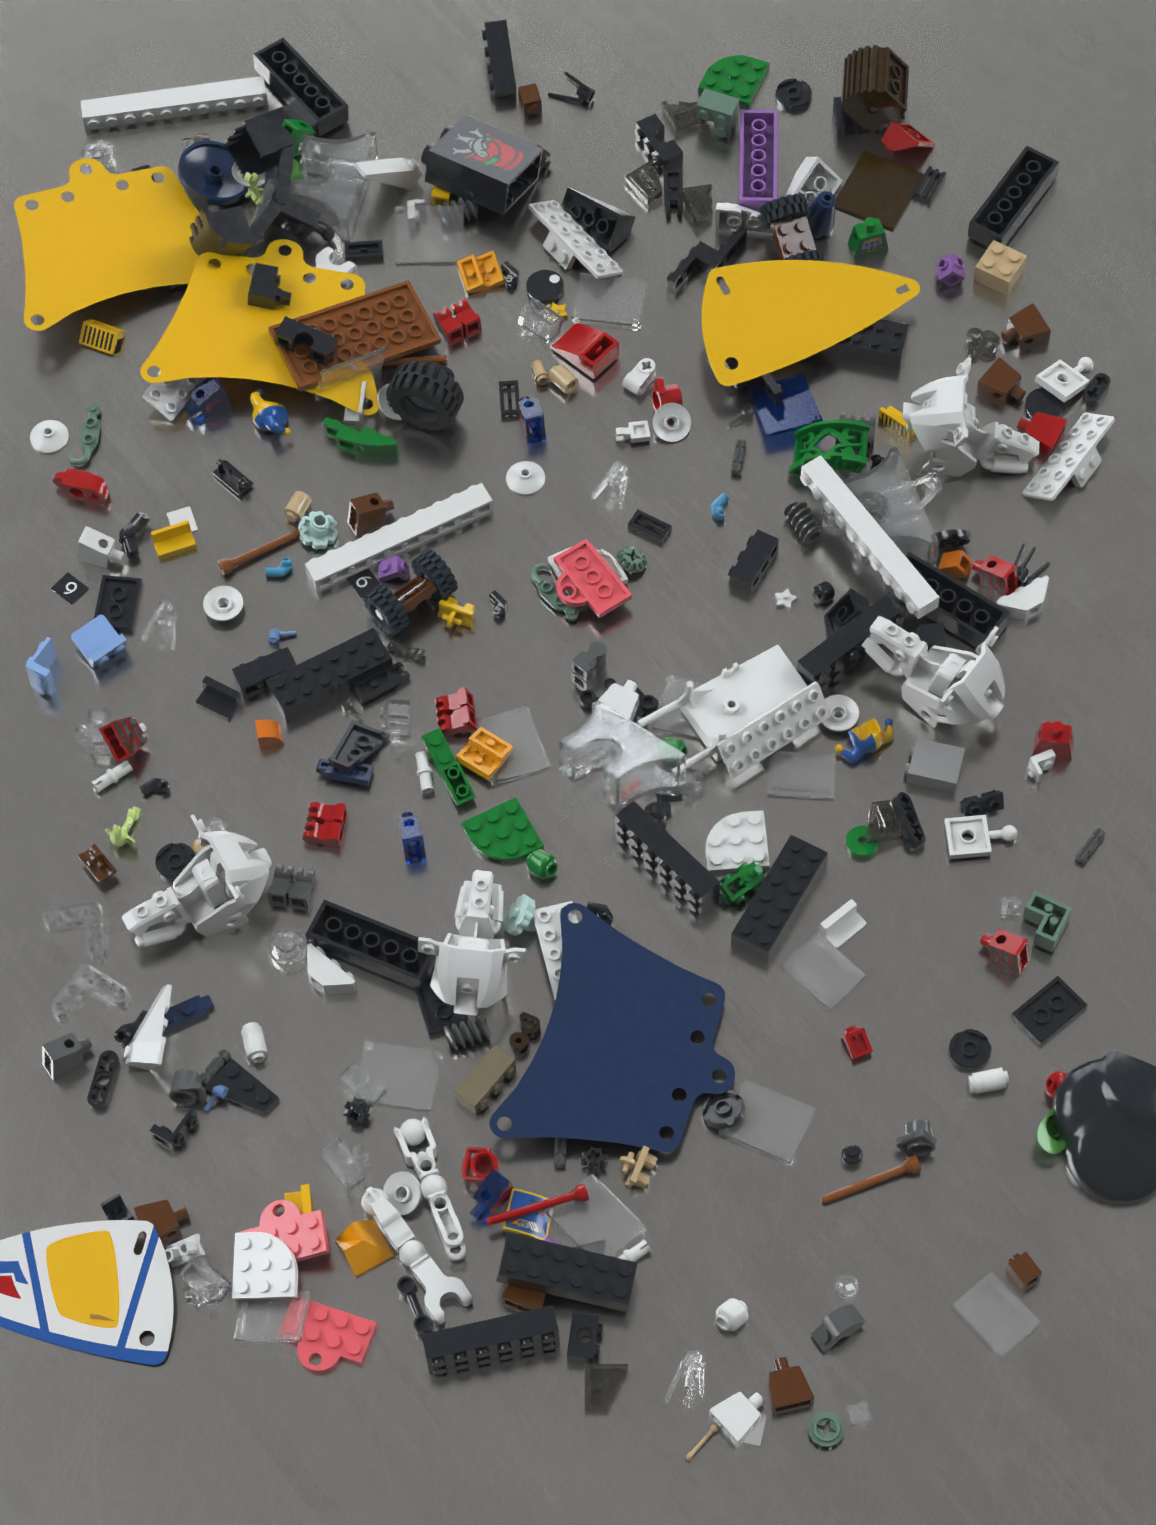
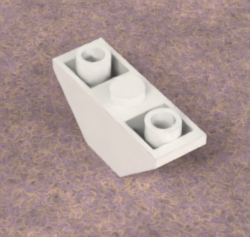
M1046 575L1042 578L1034 579L1031 584L1017 588L1014 593L1008 596L1000 597L996 604L1009 611L1010 618L1025 621L1042 612L1049 577Z
M311 943L307 945L309 982L324 994L355 993L357 991L356 978L350 972L345 973L341 969L340 964L336 960H330L326 957V953L319 946L315 947Z

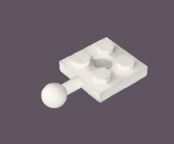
M1083 357L1079 360L1078 366L1072 368L1062 360H1058L1036 375L1035 382L1061 401L1066 402L1088 386L1090 380L1080 373L1082 371H1091L1093 361L1089 357Z
M986 815L945 818L944 820L950 859L991 856L990 839L1003 838L1005 841L1010 842L1017 837V829L1012 825H1006L1002 830L988 831ZM969 833L974 838L967 841L963 839L962 835Z

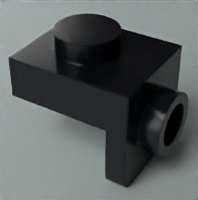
M116 1194L100 1204L108 1221L135 1220L120 1194Z

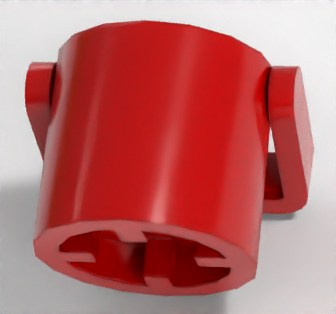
M655 378L651 392L653 410L656 412L659 407L667 403L682 405V394L678 385L664 386L663 378Z
M468 1147L462 1162V1178L465 1182L477 1183L480 1186H486L491 1178L487 1186L494 1184L499 1178V1164L496 1155L487 1147ZM470 1167L472 1176H468V1173L470 1172Z

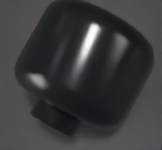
M824 581L813 588V597L819 603H826L835 596V590L829 582Z
M851 1144L843 1148L841 1162L844 1166L856 1168L862 1163L863 1153L860 1147Z

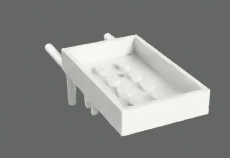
M776 645L740 665L737 662L734 663L733 667L729 670L727 668L723 669L720 676L696 689H693V682L688 681L685 693L679 699L638 720L637 724L642 728L678 708L683 712L707 749L670 768V773L672 776H675L710 756H713L716 762L722 760L723 758L717 743L798 693L807 685L780 646Z

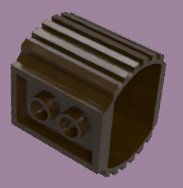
M868 45L864 49L860 47L858 51L853 50L852 54L849 53L847 58L845 57L843 65L841 96L843 111L862 128L868 129L871 132H876V130L883 131L884 128L888 129L892 122L901 123V118L904 120L905 111H907L909 66L889 47L883 48L878 45L870 47Z

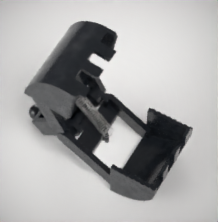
M263 117L248 119L243 122V126L232 131L233 135L228 137V142L222 146V149H229L231 157L234 158L233 161L236 162L240 174L243 175L242 178H244L247 172L250 174L255 172L258 175L266 172L264 191L260 198L262 202L258 203V208L255 210L258 213H254L257 218L255 220L252 218L251 222L254 221V223L249 227L243 207L237 206L236 208L219 210L214 213H207L205 208L201 209V217L197 216L195 222L190 225L193 235L189 237L195 253L198 256L206 252H214L222 255L245 257L271 224L305 241L313 231L320 234L325 241L333 240L335 232L332 228H323L317 225L321 213L289 198L296 143L290 133L277 122ZM211 259L208 262L221 266V262L218 259Z

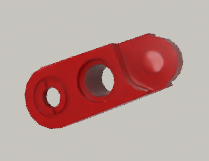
M67 468L66 472H57L53 478V483L61 489L68 490L71 497L103 504L109 496L107 483L102 477L96 476L94 473Z

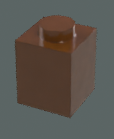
M536 83L518 87L519 101L524 116L542 112L541 97Z
M1027 1252L1021 1255L1017 1253L1008 1260L1009 1263L1006 1271L1021 1291H1024L1040 1280L1042 1271Z

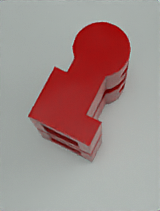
M465 298L459 300L460 307L456 303L451 304L452 312L447 306L442 308L443 314L438 310L433 312L434 320L448 345L463 339L464 334L467 337L482 330L479 315L472 310Z
M466 687L458 689L457 693L440 696L435 699L436 715L438 717L437 724L444 737L478 730L476 713L474 712V696Z
M320 802L310 803L308 808L310 813L307 814L306 820L308 822L305 823L304 829L306 831L303 832V841L309 844H323V846L341 849L343 829H345L348 815L345 803H337V805H327Z

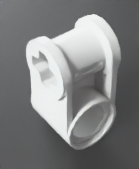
M650 358L642 359L625 376L622 386L635 395L641 396L656 378L655 362Z

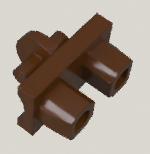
M95 844L87 851L78 855L81 862L100 884L107 882L112 878V875L117 873L115 867Z

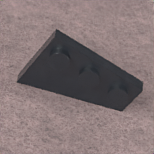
M351 721L329 760V766L348 773L387 742L390 734Z
M233 1059L204 1086L206 1093L211 1094L214 1087L223 1085L229 1089L224 1100L233 1101L244 1108L262 1115H266L279 1101V1097Z

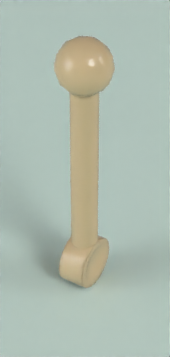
M717 1424L711 1426V1430L686 1455L685 1459L690 1461L712 1434L719 1431Z

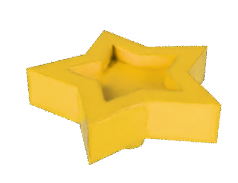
M552 302V308L546 312V315L553 317L555 323L559 319L568 318L565 312L566 304L557 305Z

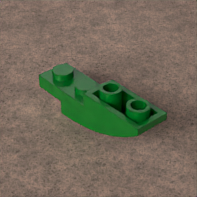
M328 417L322 422L324 434L335 438L337 447L369 456H393L399 453L398 441L390 436L386 437L380 434L375 429L363 427L359 432L354 427L345 426L340 421L332 420Z
M437 728L422 735L421 739L430 755V760L456 805L459 806L476 798L441 729Z

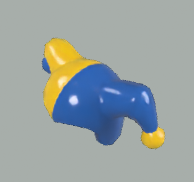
M261 388L251 393L250 401L254 408L252 418L255 426L262 431L278 432L289 436L291 430L284 428L288 418L286 408L282 404L265 401L261 397L264 395V390Z
M875 718L847 731L853 743L851 751L845 750L841 744L835 746V751L841 753L850 763L858 762L865 753L874 752L881 745L889 743L894 739L893 720L890 718L885 720L886 731L882 730Z

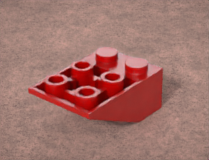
M577 322L551 346L553 350L593 379L620 355L619 341L605 331Z

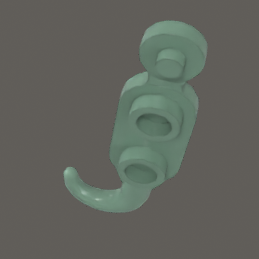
M91 404L87 407L89 417L83 422L80 439L84 454L81 459H74L72 454L68 453V459L72 464L83 465L90 460L91 453L98 445L101 426L97 416L100 414L101 409L97 404Z
M544 563L535 565L530 574L540 596L555 610L564 611L568 620H577L579 610L562 603L557 596L556 585L551 581L542 579L537 574L540 569L551 570L552 568Z

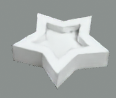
M788 588L783 593H775V597L778 600L776 608L786 607L790 610L791 604L798 597L791 595Z

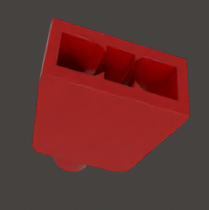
M1037 412L1032 421L1020 418L1017 429L1024 431L1039 441V453L1049 458L1065 432L1067 419Z
M1060 721L1053 723L1043 722L1035 734L1033 754L1037 755L1053 749L1056 758L1071 760L1074 745L1072 726L1064 725Z

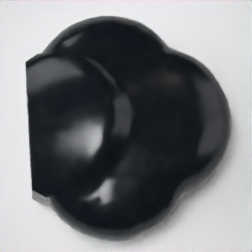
M1114 1050L1100 1059L1078 1065L1063 1078L1056 1089L1052 1104L1056 1130L1065 1142V1160L1070 1174L1086 1192L1101 1201L1130 1204L1150 1198L1156 1193V1066Z

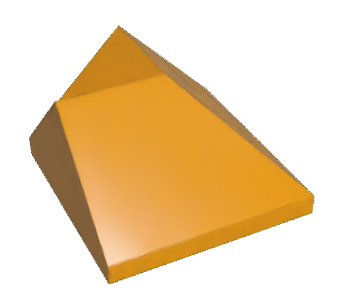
M374 1219L352 1222L335 1240L355 1277L395 1257Z

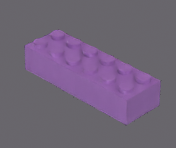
M740 110L739 205L760 212L759 208L762 205L777 199L778 110Z

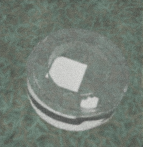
M846 1274L837 1279L836 1291L841 1297L851 1298L857 1293L858 1282L855 1277Z

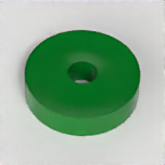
M856 826L847 833L846 849L855 858H869L878 850V834L868 826ZM863 840L866 843L860 844L859 841Z

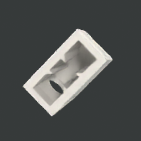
M85 526L78 541V560L104 568L109 566L111 560L121 564L125 553L115 549V540Z
M627 680L624 686L616 683L612 684L594 704V716L629 731L639 706V695L635 692L638 687L637 684L632 680Z
M738 1392L709 1410V1417L738 1448L761 1421V1414L757 1409L765 1401L757 1392L749 1399L741 1392Z

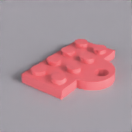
M587 538L554 557V563L563 573L557 580V596L565 605L582 607L588 604L594 613L601 618L632 599V593ZM565 590H571L573 591V594L571 596H565L563 592Z
M277 1200L270 1203L261 1214L259 1227L240 1232H263L279 1238L292 1250L296 1262L329 1253L324 1212L320 1209L302 1214L299 1207L288 1200ZM284 1207L283 1215L276 1217L277 1209Z
M297 1296V1298H293L278 1337L298 1344V1358L305 1369L313 1373H325L335 1368L340 1359L362 1366L376 1330L377 1322ZM313 1356H320L322 1361L319 1365L314 1366L309 1363L310 1359Z

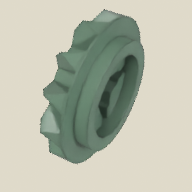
M626 545L624 548H620L616 554V561L619 566L629 572H641L648 562L646 555L641 554V550H636L634 546L630 548Z
M824 1411L812 1417L809 1422L808 1433L812 1441L820 1447L831 1448L833 1445L839 1444L844 1436V1424L835 1413ZM830 1422V1430L833 1432H828L827 1435L823 1437V1430H821L820 1428H824L825 1425H827V1423Z

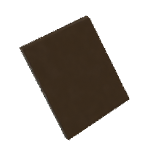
M864 150L836 197V210L863 221L868 217L878 218L885 230L893 232L912 200L914 191L924 174Z

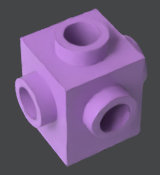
M949 253L936 261L937 275L940 282L953 287L966 279L964 262L960 257Z

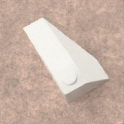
M806 157L796 171L785 197L790 194H804L807 203H809L823 191L831 192L834 195L843 180L819 157Z
M379 159L356 162L354 164L363 178L408 190L423 175L419 168L420 165L413 159Z
M717 203L715 232L732 234L740 227L747 229V235L773 237L772 230L764 228L760 212L738 204Z
M167 984L162 987L129 1046H126L124 1051L125 1065L145 1070H151L161 1065L166 1037H162V1034L168 1024L164 1014L169 1010L172 985Z

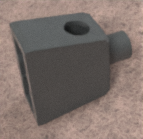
M69 1033L42 1045V1065L53 1081L83 1062V1052L92 1047L91 1041L87 1036L77 1040L73 1033Z

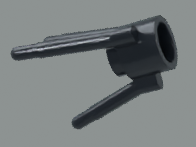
M564 72L567 78L579 86L576 92L578 98L548 92L549 96L575 101L582 105L584 102L590 103L595 95V89L583 84L568 72Z
M1026 544L1021 546L1014 563L1017 567L1018 586L1028 585L1034 577L1050 565V562H1046L1029 576V570L1026 566L1036 551V547L1032 548L1023 564L1018 567Z

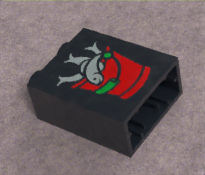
M464 116L453 127L446 126L440 136V140L436 144L428 143L424 148L421 156V163L426 165L424 181L504 215L539 179L543 149Z

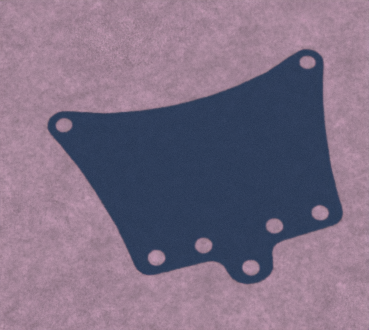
M579 903L568 904L562 909L560 915L563 950L560 980L548 1026L532 1062L517 1087L491 1116L489 1122L490 1129L494 1135L500 1138L553 1137L621 1143L642 1148L646 1146L660 1152H671L680 1144L696 1097L704 1093L722 1094L731 1088L735 1079V1070L732 1063L717 1054L713 1047L714 1036L725 1001L724 989L719 984L683 969L646 949L617 931L585 906ZM570 911H580L582 920L579 923L570 922L568 919ZM706 993L713 994L716 998L715 1005L711 1007L705 1006L702 1003V996ZM693 1031H701L704 1034L705 1040L703 1043L695 1044L691 1041L690 1035ZM717 1069H722L727 1074V1079L722 1083H717L712 1078V1073ZM674 1089H684L687 1094L686 1099L682 1102L675 1101L672 1097ZM501 1117H508L512 1121V1127L509 1130L502 1131L498 1128L497 1121ZM663 1126H669L673 1129L674 1136L670 1140H664L660 1137L659 1130Z

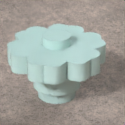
M312 511L309 517L303 516L299 523V538L306 546L312 545L316 550L326 549L327 545L334 544L338 537L337 521L331 515L325 516L322 511Z
M525 894L519 896L506 913L507 918L503 924L504 931L513 936L520 935L523 929L528 932H535L536 927L532 914L535 909V900Z

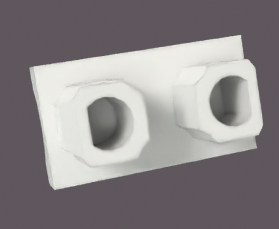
M194 1234L171 1244L165 1249L168 1263H171L172 1268L205 1255L200 1244L199 1234Z

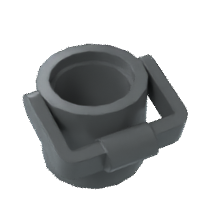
M189 1069L177 1070L174 1074L169 1098L184 1108L204 1106L207 1094L202 1086L201 1076Z
M915 1120L905 1124V1135L896 1139V1147L907 1155L927 1154L934 1151L935 1145H937V1139L933 1135L932 1122L928 1120Z

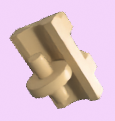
M643 1146L642 1150L638 1151L635 1160L633 1159L635 1156L633 1152H629L627 1157H620L619 1163L623 1166L622 1172L627 1174L629 1169H631L624 1186L629 1188L633 1185L641 1188L647 1186L650 1176L640 1172L642 1166L652 1170L658 1159L648 1153L650 1148Z

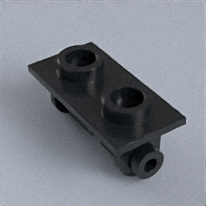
M219 459L216 462L217 469L212 473L239 496L254 484L227 460Z
M994 789L990 792L982 793L979 798L977 795L968 798L964 797L960 801L961 808H964V817L977 816L1003 809V792Z

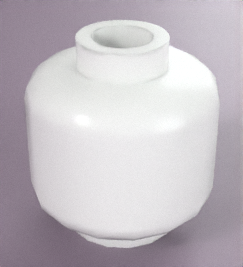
M735 1298L728 1299L717 1308L716 1323L722 1330L736 1331L748 1320L747 1305Z

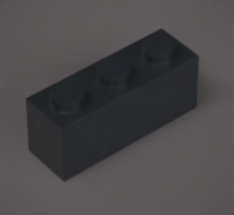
M757 529L754 536L751 535L749 537L745 551L741 550L739 553L737 564L732 565L728 572L730 585L751 594L778 551L779 539Z
M286 647L277 649L266 656H259L246 664H239L232 669L237 687L244 698L267 689L265 680L296 666V663L289 648Z

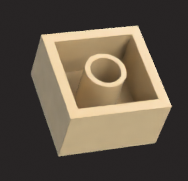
M993 240L975 266L974 281L1008 296L1025 270L1027 255Z

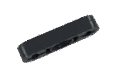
M900 792L892 798L891 803L906 843L910 847L917 849L925 843L926 838L911 798L906 793Z
M112 1050L104 1051L100 1055L87 1096L90 1108L95 1111H101L107 1106L118 1071L119 1058ZM110 1057H112L114 1062L109 1063L108 1071L106 1070L107 1065L105 1060L107 1061ZM101 1076L109 1077V1082L106 1085L97 1083ZM99 1090L101 1091L100 1097L102 1101H98V1103L95 1104L93 1099H97Z

